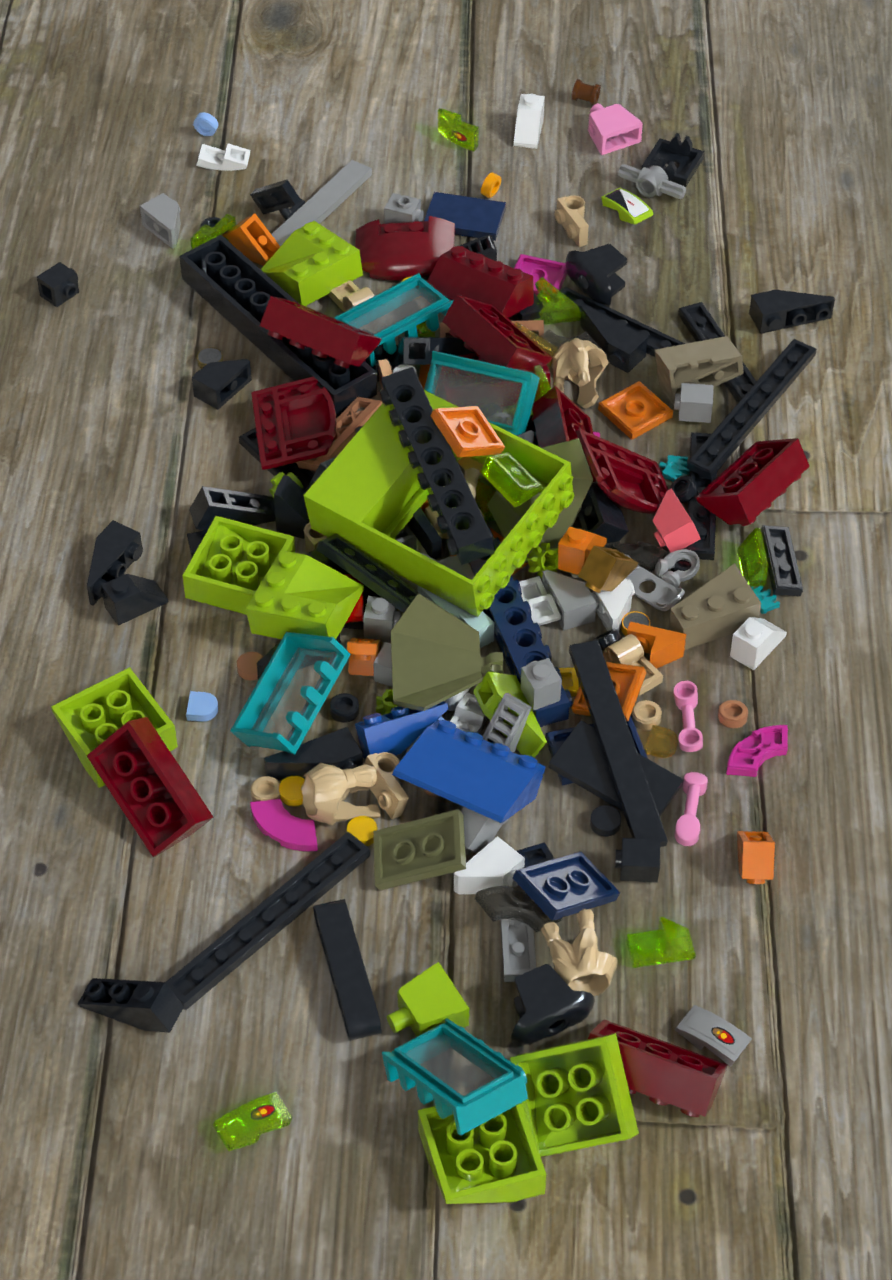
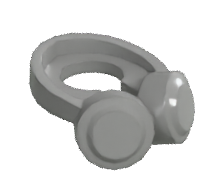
M687 549L674 551L664 559L658 560L655 566V574L665 582L678 588L681 582L689 580L697 574L700 568L699 557L694 551ZM679 560H686L691 564V568L686 571H668L674 568Z

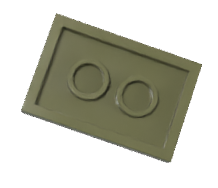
M459 809L373 831L375 886L380 891L466 869L464 815Z

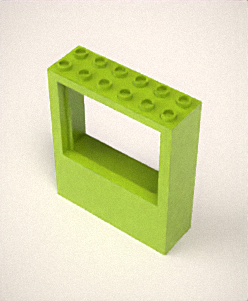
M424 390L433 410L437 408L458 407ZM382 403L303 495L311 529L326 537L338 534L382 567L478 617L484 609H488L491 606L494 596L500 588L503 589L507 586L515 569L522 567L531 549L536 548L540 544L546 530L556 524L561 511L571 505L574 499L571 462L489 422L504 444L505 449L501 454L472 456L469 458L541 494L471 580L395 540V537L413 517V514L427 500L429 492L427 489H421L417 478L419 470L418 468L413 469L408 459L407 453L410 450L408 447H402L398 436L400 428L399 426L394 427L392 425L388 412L391 410L390 406H384ZM452 450V452H453V454H454V456H455V458H456V460H457V462H458V461L461 459V457L458 458V457L456 456V454L454 453V451Z

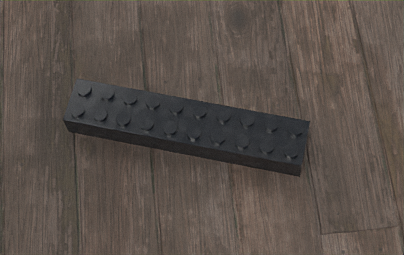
M222 235L179 256L182 279L292 380L297 381L309 377L316 378L318 381L317 385L321 388L325 387L329 392L335 407L336 418L357 397L371 399L377 395V372L365 361L360 366L350 365L349 368H345L335 364V358L327 356L326 359L312 354L313 349L305 346L304 349L289 344L291 339L283 336L281 340L267 334L268 329L261 327L260 323L270 296L294 302L297 301Z

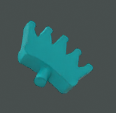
M668 455L667 463L660 462L659 467L665 468L662 471L664 479L674 482L681 476L689 475V470L686 469L688 457Z
M754 583L750 584V587L761 602V614H766L768 611L780 607L779 601L773 603L776 601L777 596H770L771 589L763 591L762 585L754 589Z

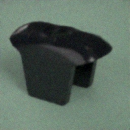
M611 244L584 252L569 251L567 254L565 265L569 278L582 292L593 300L610 307L611 297L625 287V281L615 272L627 264V258Z
M544 964L515 978V985L519 996L514 998V1006L519 1021L513 1029L511 1042L516 1045H531L545 1038L557 1035L567 1028L584 1021L593 1009L595 1003L594 996L589 992L572 990L549 964Z

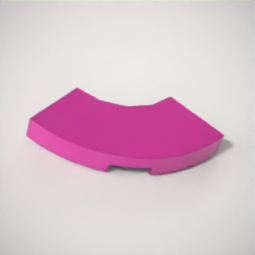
M788 725L763 727L753 731L752 735L744 740L739 741L729 756L726 775L756 777L758 768L765 760L774 756L787 755Z
M281 799L250 802L254 822L265 836L268 835L279 842L281 846L292 850L318 851L314 820L300 819L291 815L283 807Z

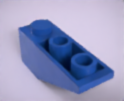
M443 701L425 711L396 706L391 709V713L385 715L374 713L363 717L364 721L355 723L362 757L366 759L369 755L388 752L395 756L400 755L428 726L432 725L449 709L448 704Z

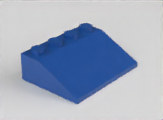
M440 720L424 730L395 767L392 774L481 815L503 823L536 799L546 766L537 763L534 757L518 755L511 752L510 748L506 745L490 743L483 740V736L478 733L465 732L456 728L457 726L450 721Z

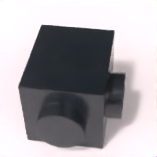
M58 262L37 276L40 296L55 307L60 306L79 293L77 273L72 268H68L61 262Z
M623 838L621 850H615V868L620 869V881L658 883L660 840Z

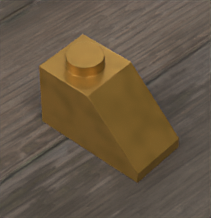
M593 546L578 577L587 581L585 586L595 592L600 593L601 590L613 591L637 567L638 562L616 549Z

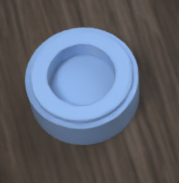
M202 112L196 116L193 126L201 135L212 136L218 128V121L211 114Z

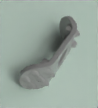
M639 565L626 577V579H630L633 583L634 595L660 611L671 610L676 603L681 601L685 593L682 588L670 585ZM644 581H652L655 583L656 588L650 593H644L639 589V586Z

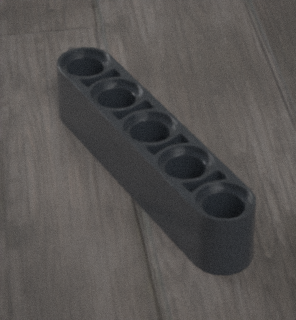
M345 899L314 905L313 912L349 1041L381 1034L382 1029L378 1010Z

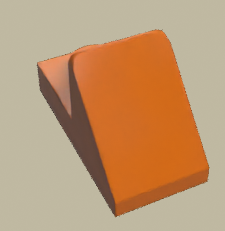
M635 622L629 623L627 635L632 634L637 637L644 653L650 654L649 662L656 669L684 656L687 634Z
M352 638L347 642V651L351 654L348 668L350 675L374 676V661L381 650V639Z

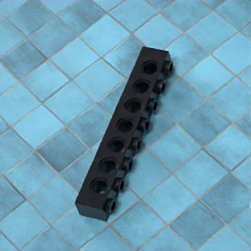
M411 367L382 377L383 389L379 391L384 406H390L391 410L388 412L392 425L394 427L399 426L400 428L398 436L402 447H408L410 450L407 455L413 469L418 468L419 470L417 478L421 489H427L429 492L427 500L431 511H437L439 517H436L441 533L447 532L449 539H446L451 555H457L461 565L494 554L492 535L450 445L430 416L433 409L414 368Z

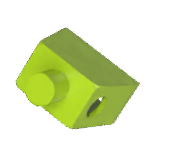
M439 962L399 988L397 991L399 1010L386 1016L388 1024L394 1033L410 1026L416 1037L441 1024H445V1019L447 1018L459 1027L465 1028L469 1026V1007Z

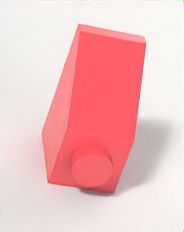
M672 488L666 491L653 519L657 532L653 533L661 548L666 546L669 552L672 553L688 547L701 538L693 521Z

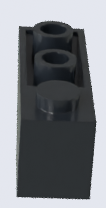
M775 289L752 294L749 315L760 334L831 319L835 298L832 296Z
M398 336V363L430 365L432 351L455 356L475 352L464 347L463 344L465 342L456 337Z
M112 520L96 537L87 582L90 605L94 606L100 598H103L102 584L124 575L127 568L141 557L143 546L140 532Z
M101 978L91 979L77 1003L79 1007L138 1029L166 1033L171 1032L184 1008V1005L165 982Z

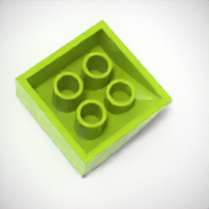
M316 221L306 223L303 227L295 230L260 269L294 300L304 306L331 293L330 290L349 280L353 281L363 276L360 250Z
M215 516L182 575L185 598L247 615L245 608L279 552L283 550L296 553L294 536Z
M281 550L245 608L251 633L282 639L286 632L334 637L337 639L362 595L364 585L308 555Z
M130 667L51 706L52 712L83 767L98 788L104 786L105 783L87 758V755L128 721L147 717L169 751L178 747L175 725Z
M616 1033L510 1057L511 1062L516 1066H520L527 1076L526 1089L528 1099L523 1101L522 1105L540 1157L627 1140L639 1134Z
M522 1102L463 1135L457 1133L454 1114L442 1119L437 1113L436 1106L418 1110L420 1138L427 1160L446 1204L506 1203L545 1194L547 1174Z

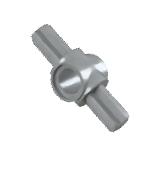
M622 164L619 168L618 176L635 182L639 193L645 197L661 196L663 193L678 199H683L685 196L686 187L669 181L666 172L659 166L643 167L639 170Z

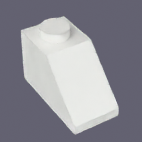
M521 94L517 110L514 146L537 149L544 120L545 96Z
M626 578L613 591L601 590L598 593L589 589L591 593L594 592L597 596L599 608L596 609V612L607 631L611 629H618L620 631L622 619L631 609L632 596H634L635 590L632 581Z
M749 617L733 634L730 657L755 670L786 637L787 632L763 618Z
M497 836L466 863V869L454 873V891L458 895L503 894L511 886L516 887L518 885L512 877L516 870L524 868L525 858Z

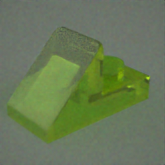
M541 277L535 283L539 293L537 297L545 305L539 312L541 320H544V324L573 322L581 319L578 305L547 280Z
M659 918L658 930L627 934L626 943L633 968L696 959L689 929L667 918Z

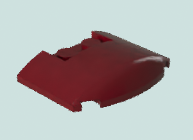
M429 216V221L380 224V219H377L356 229L355 247L360 250L362 270L370 273V278L403 280L420 273L421 278L430 276L440 255L451 250L455 244V223Z
M309 377L251 392L262 470L327 455L335 437L337 418L329 392L325 387L321 388L317 385L318 381L316 378Z
M578 429L575 433L580 440L584 454L601 490L612 501L626 509L645 514H656L666 491L669 490L657 462Z

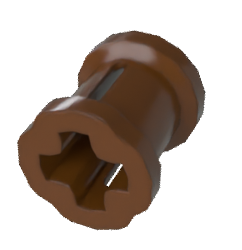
M577 79L572 91V100L577 101L581 99L591 102V105H595L599 100L601 85L596 84L593 86L582 83V80Z

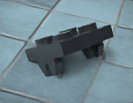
M676 133L671 141L661 138L658 140L641 169L654 165L659 166L666 172L669 181L686 187L703 161L705 151L692 148V141L689 136H686L684 141L681 142L680 134Z

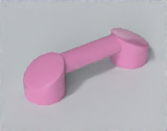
M681 681L674 687V699L676 706L682 710L684 728L679 733V747L685 752H695L703 747V736L701 731L695 728L693 710L698 703L697 686L693 682Z
M698 772L687 773L683 778L682 787L683 791L687 794L684 815L677 820L674 835L675 840L683 846H692L699 840L700 822L696 817L699 797L707 790L708 779L705 775Z

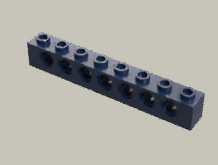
M488 528L492 535L495 551L501 542L498 537L494 538L490 528ZM491 555L469 562L474 576ZM511 575L507 586L503 589L500 588L494 596L491 606L488 609H484L483 612L495 623L494 637L500 651L503 652V657L511 675H516L521 685L522 667L533 661H541L546 658L552 661V655L549 646L542 643V634L538 623H533L531 619L532 613L528 601H523L521 597L522 591L519 581L517 579L513 580ZM554 667L557 673L559 674L560 678L562 679L559 668ZM561 684L560 701L533 711L540 727L569 719V707L573 705L569 690H564Z

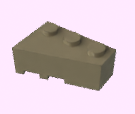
M727 336L655 350L659 386L673 405L675 393L680 394L681 383L714 385L715 387L744 374L742 355Z
M734 563L671 608L668 630L687 634L686 650L734 634L749 617L759 618L761 602Z

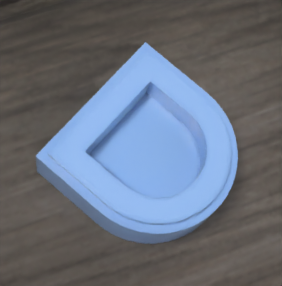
M190 691L186 712L187 721L206 722L213 719L218 713L216 697L207 692Z

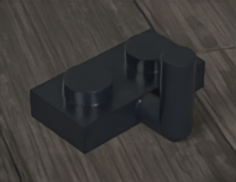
M288 179L257 188L250 194L263 215L279 211L285 221L305 204V201L300 199Z

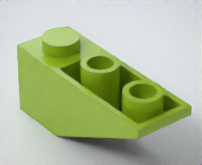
M488 671L482 678V682L473 690L483 714L490 721L505 693L511 694L530 706L520 689V683L516 675ZM508 707L507 711L518 717L519 714ZM531 708L516 749L522 755L535 758L547 741ZM504 719V721H503L504 723H506V724H508L509 726L513 727V724H511L510 722H508V721H506V720Z

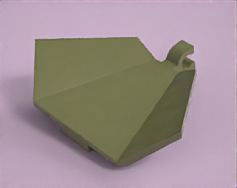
M579 438L542 448L571 462L574 499L568 508H564L561 511L556 524L546 530L538 547L544 542L550 543V549L558 548L561 538L568 528L573 526L582 508L581 505L593 483V477ZM483 468L478 478L481 483L497 489L488 502L487 507L505 539L541 493L505 475L502 478Z
M419 593L391 630L393 703L399 707L425 711L482 682V674H486L488 671L503 673V652L490 653L486 657L480 658L479 631Z

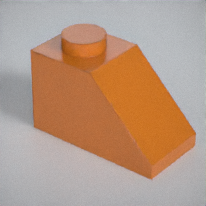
M255 213L240 221L225 234V237L249 260L261 266H264L280 248V245Z
M569 527L558 543V569L579 575L593 546L604 547L607 543V538L582 529Z
M737 831L738 866L741 878L746 879V882L749 884H765V880H773L775 842L769 832Z

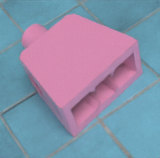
M595 104L590 110L588 131L601 155L640 143L643 123L620 104L605 108L601 104Z

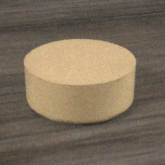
M643 700L634 705L632 719L636 727L643 730H651L656 728L661 722L662 711L657 703Z
M270 776L256 779L251 785V798L253 802L280 799L279 781Z

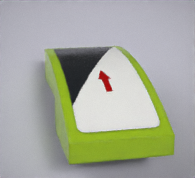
M618 188L601 197L603 206L617 210L619 219L635 225L654 215L653 210L643 200L623 188Z

